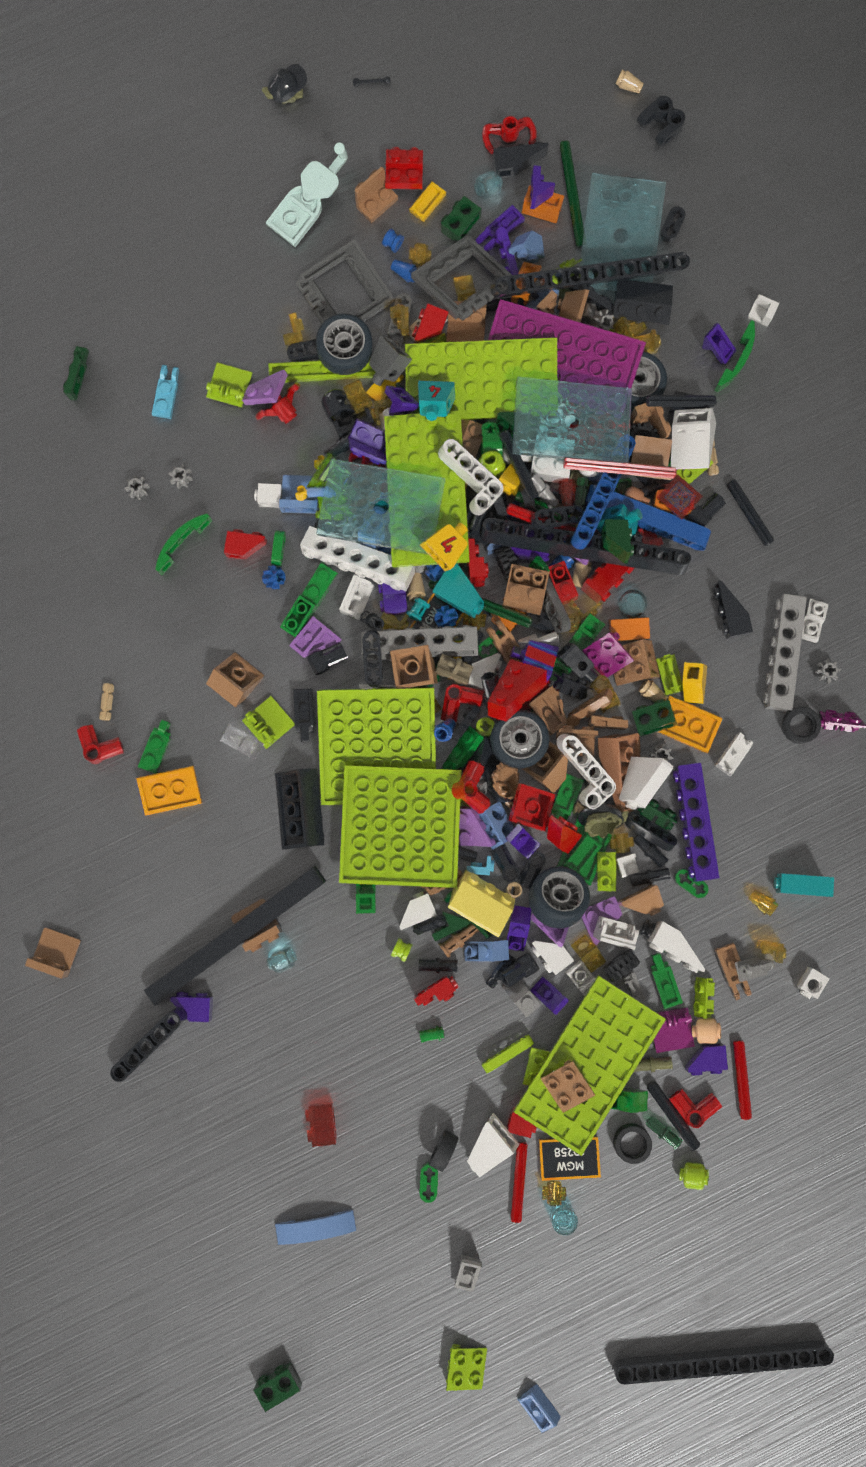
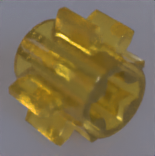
M415 243L414 248L410 247L409 259L412 260V264L422 266L431 260V250H428V245Z
M481 611L479 615L477 614L475 618H472L464 613L463 625L477 627V630L480 627L484 628L487 615Z
M628 833L614 834V840H610V847L616 850V854L630 852V847H634L633 837L629 838Z
M549 1181L547 1186H543L542 1199L547 1200V1204L550 1206H559L562 1204V1201L566 1200V1187H562L559 1181Z

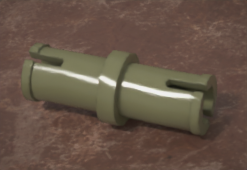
M649 1056V1059H641L634 1072L651 1071L652 1073L655 1070L673 1069L672 1057L654 1058Z

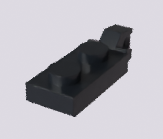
M293 689L296 733L300 732L301 742H309V732H313L314 727L313 689Z

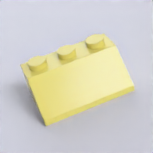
M465 870L457 881V888H453L448 908L499 937L513 911L515 899L510 894L497 889L493 884L482 880L476 874Z

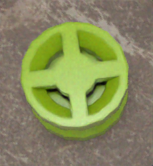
M488 717L481 718L476 724V730L483 737H490L495 723Z
M398 938L391 956L399 957L401 961L405 962L413 944H406L402 939Z

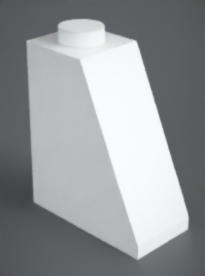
M631 757L619 800L630 809H637V807L645 808L672 771L673 765L664 758Z
M494 1113L485 1123L467 1160L470 1168L479 1177L513 1155L519 1146V1143Z

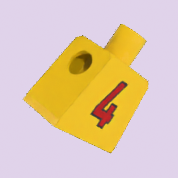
M458 523L455 528L447 524L423 541L420 546L446 572L455 566L467 547L468 542L462 536L468 529L462 523Z

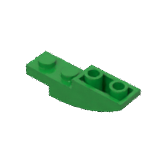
M320 563L280 628L296 638L330 590L329 587L338 573L327 565Z

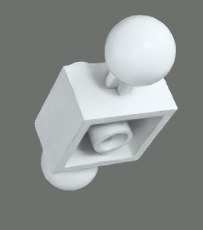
M536 435L534 451L526 450L521 443L515 442L523 462H532L531 473L537 472L542 481L568 483L570 469L563 468L565 457L601 460L597 454L592 452L585 453L581 457H573V440ZM504 447L502 457L504 462L510 465L512 462ZM579 470L585 477H594L599 474V472Z

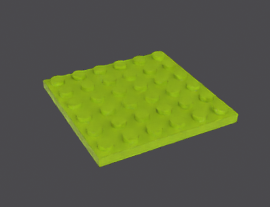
M434 687L317 690L321 805H343L345 765L436 769Z
M345 765L339 883L457 888L460 799H456L453 796L452 786L454 783L459 782L461 770Z

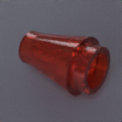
M574 479L559 481L558 490L563 507L575 505L577 484L574 483Z

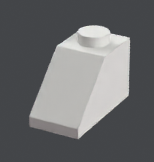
M422 891L412 895L413 900H410L399 926L401 930L437 915L428 893L424 895Z

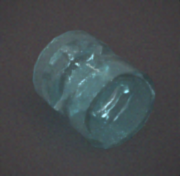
M564 1202L557 1203L552 1207L550 1220L554 1230L564 1236L574 1233L578 1226V1219L573 1207Z

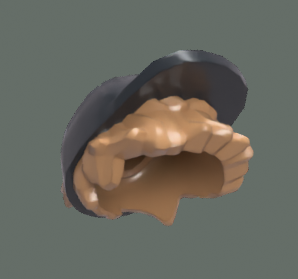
M491 762L484 768V774L488 781V791L495 800L505 803L507 807L511 808L520 779L518 769L509 767L502 762Z

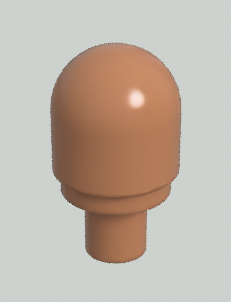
M630 486L625 490L624 496L647 505L649 504L650 499L644 496L642 490L634 486Z

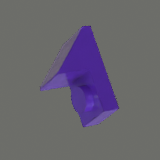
M533 166L530 209L537 208L552 197L554 193L555 183L544 182L541 166Z
M716 323L704 337L702 348L712 350L721 364H726L737 351L719 323Z
M386 386L385 394L392 401L389 415H408L419 407V403L403 387Z
M519 824L505 838L527 859L541 845Z
M543 976L530 990L555 1015L569 1001Z

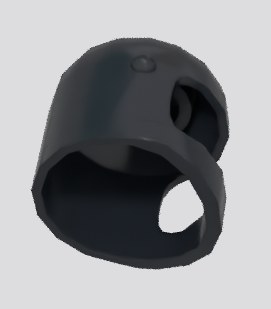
M341 389L329 390L323 395L321 400L322 407L332 423L334 419L339 421L355 413L351 404H344L347 395Z

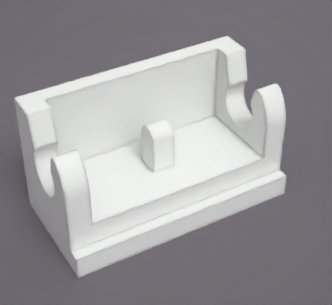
M353 575L340 606V613L360 621V615L363 613L374 587L371 584L372 582Z
M742 733L735 735L714 765L728 776H732L753 744L751 740H746L744 738L745 735Z
M599 916L593 937L603 942L635 950L639 930H636L634 925Z

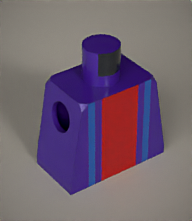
M530 640L524 649L514 646L510 656L519 659L522 663L547 670L548 681L552 675L559 647Z

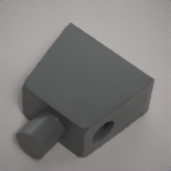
M380 336L371 356L369 365L375 371L371 381L376 385L381 386L384 379L396 381L412 360L395 340Z

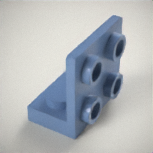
M283 475L282 499H279V508L282 513L316 514V511H319L317 497L307 496L305 500L298 501L295 496L298 486L302 485L306 489L312 487L317 479L316 477L312 479L313 476Z

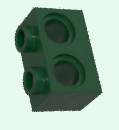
M463 196L460 201L457 200L454 203L449 215L446 214L442 218L441 232L456 243L465 237L481 218L482 208ZM462 211H468L470 213L463 214ZM455 224V225H457L458 227H457V228H452V227H450V226Z
M660 699L655 701L654 705L648 707L647 705L637 707L635 711H632L638 733L641 737L678 725L669 700ZM668 710L669 712L666 717H659L660 711ZM643 716H649L650 720L647 723L643 724L640 722Z
M290 1362L287 1365H279L268 1376L264 1374L256 1380L257 1383L253 1391L262 1408L267 1412L300 1392L302 1382ZM288 1377L291 1382L283 1383L281 1378ZM269 1387L273 1390V1393L267 1394L263 1389Z

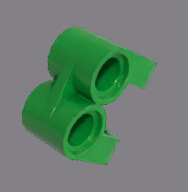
M488 422L482 425L479 457L485 452L493 450L502 455V441L499 436V428L495 423Z

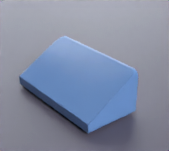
M537 1384L517 1399L541 1433L557 1426L561 1416Z

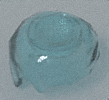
M637 589L627 590L619 598L618 608L624 616L637 618L646 611L648 605L647 598L643 592Z

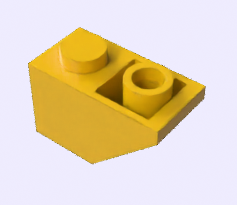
M510 464L498 480L503 484L502 493L507 496H511V494L516 496L522 484L514 466Z
M684 662V702L704 704L707 665Z

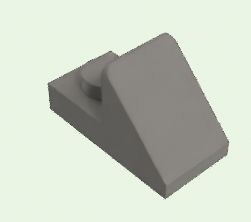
M522 980L508 988L505 984L501 986L525 1017L541 1006Z
M461 1255L454 1287L474 1292L482 1267L480 1259Z

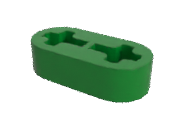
M275 531L271 556L272 566H282L286 540L285 531Z
M500 630L495 632L497 635H503ZM490 637L478 646V656L481 659L498 653ZM490 645L493 646V647L489 650V653H490L489 655H487L486 653H485V654H482V653H481V652L483 651V649H482L483 646H484L485 648H488Z
M681 869L675 873V883L693 897L703 898L708 894V885L704 881L694 882L693 878L689 877L688 870ZM686 873V879L691 882L689 884L685 881L681 883L679 874L684 875ZM692 885H702L704 892L696 894L697 890Z
M426 1163L421 1168L419 1194L422 1201L431 1203L437 1197L438 1170L429 1166V1163ZM428 1168H432V1171L435 1172V1174L431 1175V1181L427 1180V1174L424 1173ZM427 1185H431V1192H434L429 1198L423 1193L427 1190Z

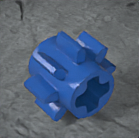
M438 564L425 565L428 568L425 571L426 575L432 581L440 580L445 571Z
M274 565L268 566V570H263L262 581L266 588H272V590L280 589L279 585H284L286 577L281 567L276 568Z
M445 605L436 609L437 613L434 616V620L438 627L457 625L458 614L454 608L449 609V605Z

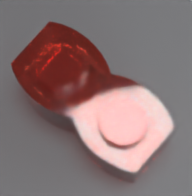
M333 1102L309 1105V1110H305L306 1122H310L311 1129L307 1130L308 1142H312V1147L336 1145L337 1134Z

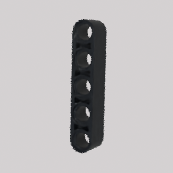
M178 1007L167 1013L111 1068V1078L116 1082H122L133 1074L186 1022V1011ZM173 1015L177 1016L178 1022L174 1021ZM159 1028H162L164 1030L165 1035H162L160 1033ZM146 1041H148L151 1044L152 1048H149L147 1046ZM133 1054L138 1057V1061L133 1058ZM120 1067L124 1069L125 1074L120 1071Z

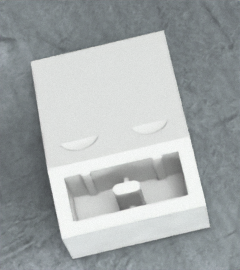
M713 408L675 410L672 424L671 467H675L676 470L709 468L716 429Z
M657 920L653 933L646 939L650 943L649 947L660 953H663V951L667 952L666 957L678 963L680 961L684 962L683 966L695 973L698 970L704 972L705 968L682 933L665 922Z

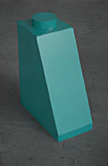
M457 563L452 569L443 573L432 591L437 598L472 618H475L483 610L484 601Z
M777 873V877L774 878V888L776 893L833 897L834 877Z

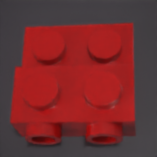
M399 147L386 149L385 189H422L423 150H419L416 147H412L409 150H401Z
M468 539L470 562H467L468 578L474 587H483L486 582L485 578H488L489 574L488 562L484 563V557H479V545L475 544V540Z
M518 783L508 821L535 830L545 831L548 827L550 812L555 802V794Z
M446 974L416 994L414 1000L418 1006L421 1004L426 1006L434 1000L433 996L435 995L439 1001L443 999L446 1002L454 996V991L459 988V985L453 976L449 978Z

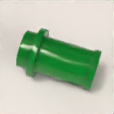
M436 1025V1028L419 1031L421 1043L437 1039L441 1041L442 1038H445L443 1026L439 1027Z

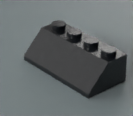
M317 768L295 769L275 773L282 850L325 845Z

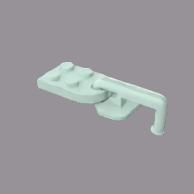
M341 142L336 143L334 146L335 153L339 155L330 167L326 168L318 161L310 162L301 173L302 186H297L289 191L266 221L268 227L294 247L298 245L320 216L322 210L321 199L331 197L339 185L336 174L348 159L346 149Z

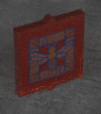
M677 475L670 484L665 485V489L657 499L682 520L690 510H694V506L703 496Z

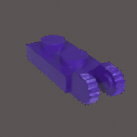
M511 205L485 228V231L477 237L476 242L481 244L490 236L492 239L484 246V250L489 252L497 244L494 235L497 228H506V232L509 235L525 221V217Z
M499 227L494 235L496 243L501 245L499 254L501 259L505 260L506 267L504 268L512 275H518L519 271L515 257L509 253L511 242L506 232L507 230L504 227Z

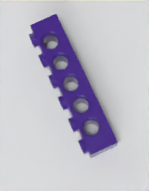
M701 763L677 766L675 771H673V779L678 784L676 798L681 803L679 817L684 822L682 836L687 841L685 855L690 860L691 867H688L689 877L693 878L694 882L719 879ZM686 780L693 782V789L690 790L685 787ZM689 799L696 801L695 809L688 806ZM692 818L699 820L698 828H694L691 825ZM695 837L702 839L701 847H697L694 844ZM699 856H703L706 860L703 867L697 863Z

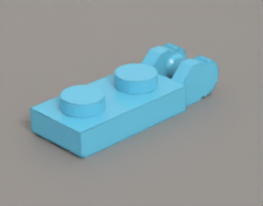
M162 365L152 416L172 419L178 388L179 368L174 367L171 380H166L168 367L167 365Z

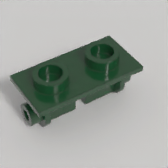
M653 798L645 808H638L640 814L651 821L655 815L658 816L655 823L665 830H671L674 823L677 824L678 816L670 808H663Z

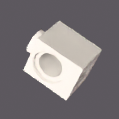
M258 483V489H255L254 494L255 501L258 502L260 507L279 508V499H282V485Z
M807 967L796 987L801 990L799 993L804 997L818 999L829 978L817 970ZM811 979H813L815 981V987L810 990L808 988V982Z

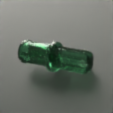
M653 1116L647 1119L646 1126L655 1132L660 1140L663 1139L675 1150L681 1145L683 1140L669 1130V1126L663 1125Z

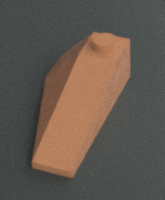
M638 732L599 737L598 749L602 767L616 784L615 792L612 794L615 805L621 812H633L634 809L627 808L625 803L619 800L631 757H640V735Z

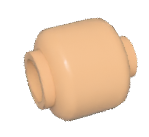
M699 1018L696 1021V1025H692V1036L696 1037L700 1044H716L718 1039H721V1024L717 1023L714 1018Z

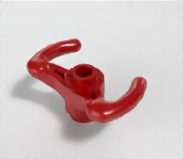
M508 116L503 119L502 123L486 124L482 131L485 148L490 154H493V149L495 148L490 142L489 134L499 135L506 143H512L516 141L519 132L525 127H528L530 131L528 144H534L537 138L534 122L530 117H523L517 120L513 116Z
M296 382L290 386L283 398L279 396L277 402L272 403L273 406L271 408L260 410L255 415V418L261 420L265 416H278L285 424L297 416V410L292 405L294 392L300 389V383Z

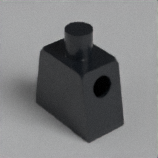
M568 642L557 653V658L578 678L582 679L584 677L589 683H592L598 677V674L592 669L595 664L574 643ZM582 662V667L578 668V664Z

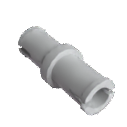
M537 472L531 473L530 477L537 489L538 497L543 499L548 508L555 507L559 500L549 490L550 486L542 481Z

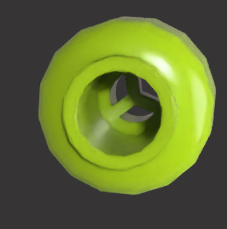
M494 450L487 451L480 457L479 462L497 479L506 470L504 459L499 452Z
M687 1162L684 1168H680L679 1179L683 1181L685 1188L703 1190L705 1185L708 1186L709 1169H706L705 1165L701 1163Z

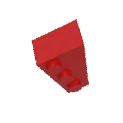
M603 563L584 582L581 590L596 604L601 600L605 602L611 595L609 591L613 587L617 589L624 581L622 577L626 573L630 574L635 568Z
M510 659L488 700V716L507 722L522 708V704L528 699H532L540 688L543 689L546 686L547 670Z

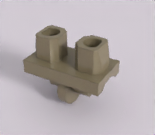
M441 654L435 673L442 677L445 676L453 679L457 683L467 685L474 666L462 662L460 658L456 660Z

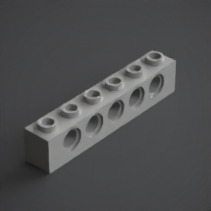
M783 594L776 600L775 610L778 611L777 617L773 621L775 635L772 636L770 647H773L772 655L770 654L768 659L770 673H767L765 681L768 689L763 697V703H766L765 709L789 712L793 709L807 597ZM786 611L792 614V620L785 617ZM783 630H787L790 633V638L783 636ZM781 648L787 651V657H783L780 654ZM778 667H782L785 670V676H781L778 673ZM776 686H780L783 689L782 695L776 693Z
M470 625L463 626L462 628L445 626L441 629L425 627L418 630L406 628L404 630L386 629L385 631H377L380 634L381 641L386 642L385 645L381 646L382 660L391 659L390 651L429 645L433 658L440 657L441 654L449 657L478 656L477 627ZM361 632V654H362V657H363L362 638H363V635L365 634V632ZM369 635V638L366 640L370 641V649L378 650V647L373 648V643L377 639L373 638V635ZM456 638L463 639L460 643L454 642ZM437 639H443V640H444V641H443L442 643H440V644L435 643V640H437ZM400 640L405 641L403 645L396 644ZM417 640H424V643L420 645L415 642ZM371 653L367 656V659L378 660V656Z

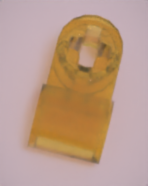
M603 675L598 676L590 685L593 688L594 696L607 688H610L613 692L611 703L603 709L599 708L604 714L606 710L614 706H621V703L609 679ZM597 680L604 682V689L600 690L596 687Z

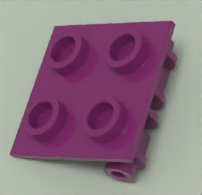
M617 632L607 633L582 650L595 664L594 668L604 679L634 661L618 642L620 635Z
M835 710L819 711V714L823 717V719H820L822 729L833 730L834 728V730H837L839 726L840 731L855 732L859 730V727L866 728V724L854 712L847 711L845 714H842Z
M688 1007L657 1012L666 1020L654 1038L656 1053L695 1047L690 1023L692 1018L688 1012Z

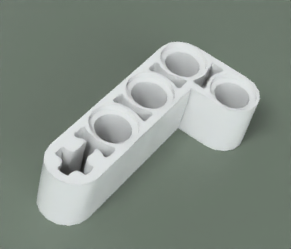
M449 439L444 442L438 452L439 458L478 493L470 502L469 508L473 514L482 515L502 494L503 484L457 441ZM460 461L465 462L467 467H463ZM475 474L481 477V481L475 478ZM489 487L493 488L496 494L491 493ZM477 501L482 502L484 507H480Z
M561 734L556 741L557 747L589 783L580 793L579 801L583 806L596 809L615 792L616 784L575 736ZM567 740H569V742H568L569 745H570L571 747H573L574 749H572V748H570V747H567V742H566ZM582 753L583 759L578 762L577 756ZM594 767L595 773L593 776H590L589 771ZM606 781L607 788L602 790L601 786ZM593 795V801L588 804V797Z

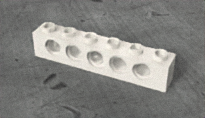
M309 526L300 544L302 554L307 558H316L326 565L338 566L343 571L354 572L362 578L368 577L378 584L385 583L398 591H407L415 574L414 566L393 568L392 557L389 554ZM355 559H361V560L358 561V562H354V561H353V560H355ZM373 565H378L376 568H371ZM391 571L396 572L395 574H392V575L388 574V573L391 572Z

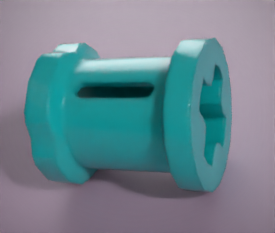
M416 597L413 607L410 611H407L406 615L421 623L422 616L426 609H429L430 604Z

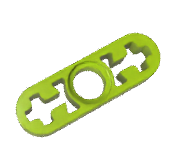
M529 1034L525 1035L484 1061L481 1066L487 1074L531 1047L534 1041Z

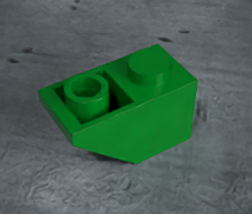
M623 1088L611 1109L630 1113L647 1111L648 1091Z

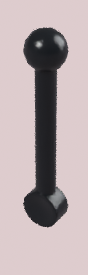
M389 76L382 79L367 80L354 78L353 85L357 87L360 84L382 82L389 84L391 79Z

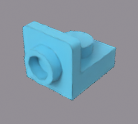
M487 856L486 867H482V863L471 862V866H467L466 870L478 875H490V872H494V860H491V856Z

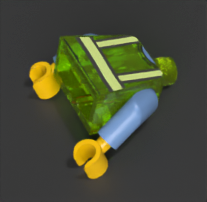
M328 453L325 457L319 455L317 460H314V468L317 470L307 484L308 488L306 489L300 485L295 493L298 501L305 500L307 496L335 500L340 492L350 498L355 488L346 483L351 473L345 467L342 460L335 459Z

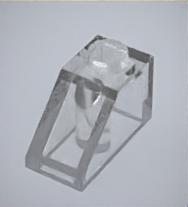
M229 723L219 739L221 742L253 760L256 759L264 743Z

